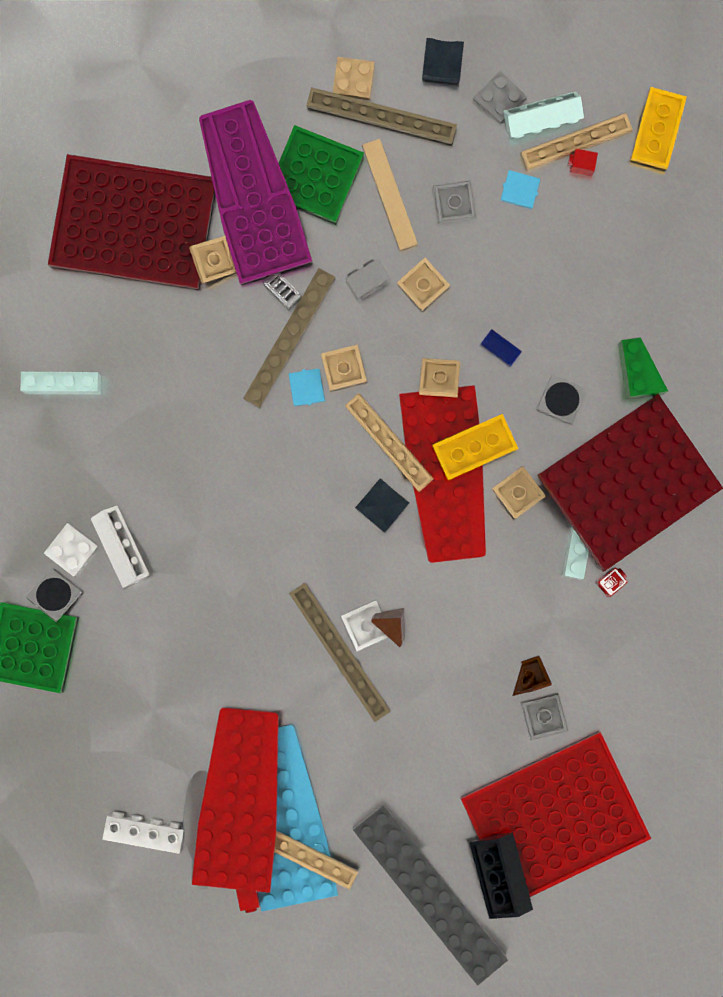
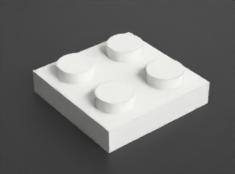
M67 523L44 554L75 577L99 546Z
M377 601L341 616L356 651L388 638L371 622L374 614L381 613Z

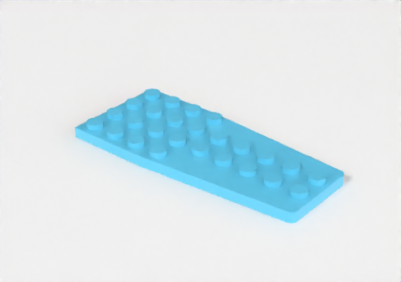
M291 724L280 726L278 731L277 831L330 857L327 837L295 727ZM274 853L271 892H258L261 912L338 896L335 882L277 853Z

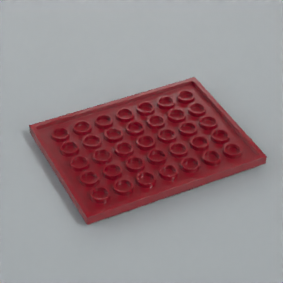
M67 154L48 266L198 289L200 278L189 247L207 241L215 193L212 177Z
M659 394L537 475L603 572L723 489Z

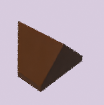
M404 608L374 614L371 622L398 647H401L404 641Z
M540 656L521 661L522 665L512 696L533 692L552 685Z

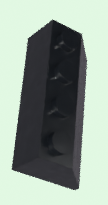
M513 832L496 834L470 841L489 919L520 917L532 911L533 907Z

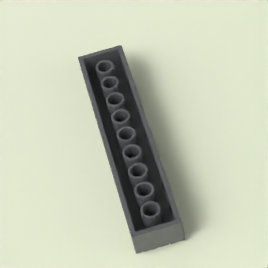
M384 803L353 827L355 834L477 986L508 961L504 952Z

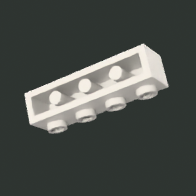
M118 506L102 510L93 516L91 521L122 587L137 583L149 576V572Z
M113 812V814L107 816L102 840L178 854L182 851L184 827H181L182 824L170 822V825L163 824V821L160 819L147 821L143 820L144 817L132 815V818L125 817L124 813Z

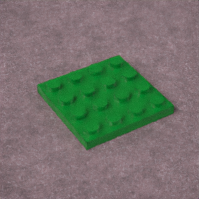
M294 125L279 160V165L296 208L336 223L364 157V152Z
M0 602V682L62 693L77 617L63 614L55 622L39 609Z

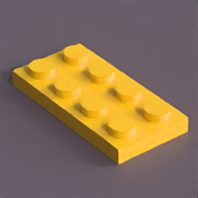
M650 87L630 160L665 170L668 169L687 96Z
M503 414L432 445L447 480L519 449Z

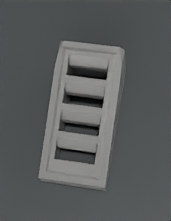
M280 273L272 274L263 281V284L287 310L291 309L302 297ZM278 277L279 280L271 286L269 283ZM283 282L284 285L276 291L275 288ZM288 288L289 290L281 296L280 293ZM293 293L294 295L286 301L285 298Z

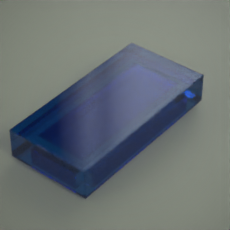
M493 329L490 330L480 344L509 367L512 366L522 352Z

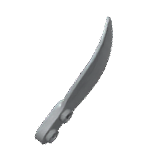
M198 771L193 775L188 786L184 806V837L187 850L192 858V876L198 822L208 775L204 771ZM193 885L197 890L200 891L209 888L208 886Z

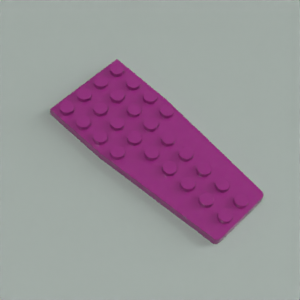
M247 100L201 115L199 122L222 227L240 284L313 262L296 205L254 101Z

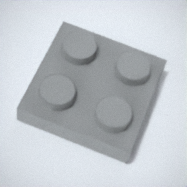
M501 71L474 96V100L499 124L505 120L504 110L519 107L527 98Z

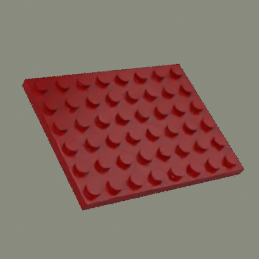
M601 732L591 735L460 798L479 839L513 832L530 897L651 839Z

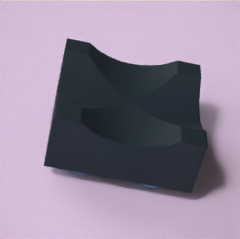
M426 38L422 80L459 83L464 42Z
M380 478L355 509L385 533L410 502Z

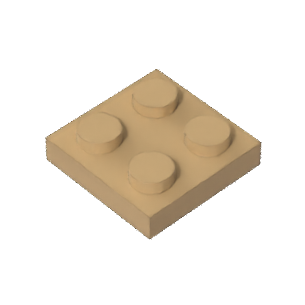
M337 57L332 93L356 99L370 100L375 62Z
M226 236L189 247L202 284L236 273Z
M426 258L421 260L397 282V285L421 311L426 309L450 287V284Z
M358 344L321 353L330 391L367 382Z
M422 358L419 395L458 397L460 361Z
M524 466L492 488L514 519L546 497Z

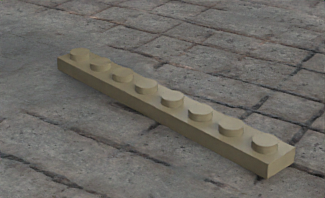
M311 87L306 105L307 108L452 144L457 124L313 87Z
M318 268L243 397L244 400L261 408L334 282L335 277Z
M306 583L290 592V596L373 721L376 722L391 712Z

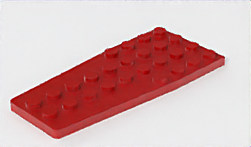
M475 385L458 387V397L419 395V392L399 394L405 446L434 478L420 492L413 486L428 561L436 563L484 557L486 555L483 465L447 480L432 447L435 443L480 424Z
M221 708L219 711L198 822L192 885L271 892L277 833L279 715L277 713Z

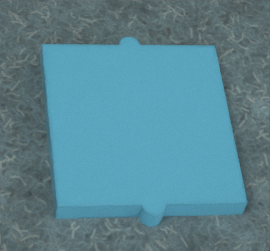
M509 170L506 182L502 185L504 189L501 201L532 209L535 197L538 196L537 190L540 178Z
M319 368L312 370L303 369L300 372L288 373L294 406L306 404L310 406L312 403L325 401Z

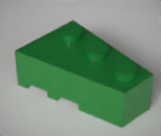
M641 337L621 340L618 343L626 399L667 393L668 389Z

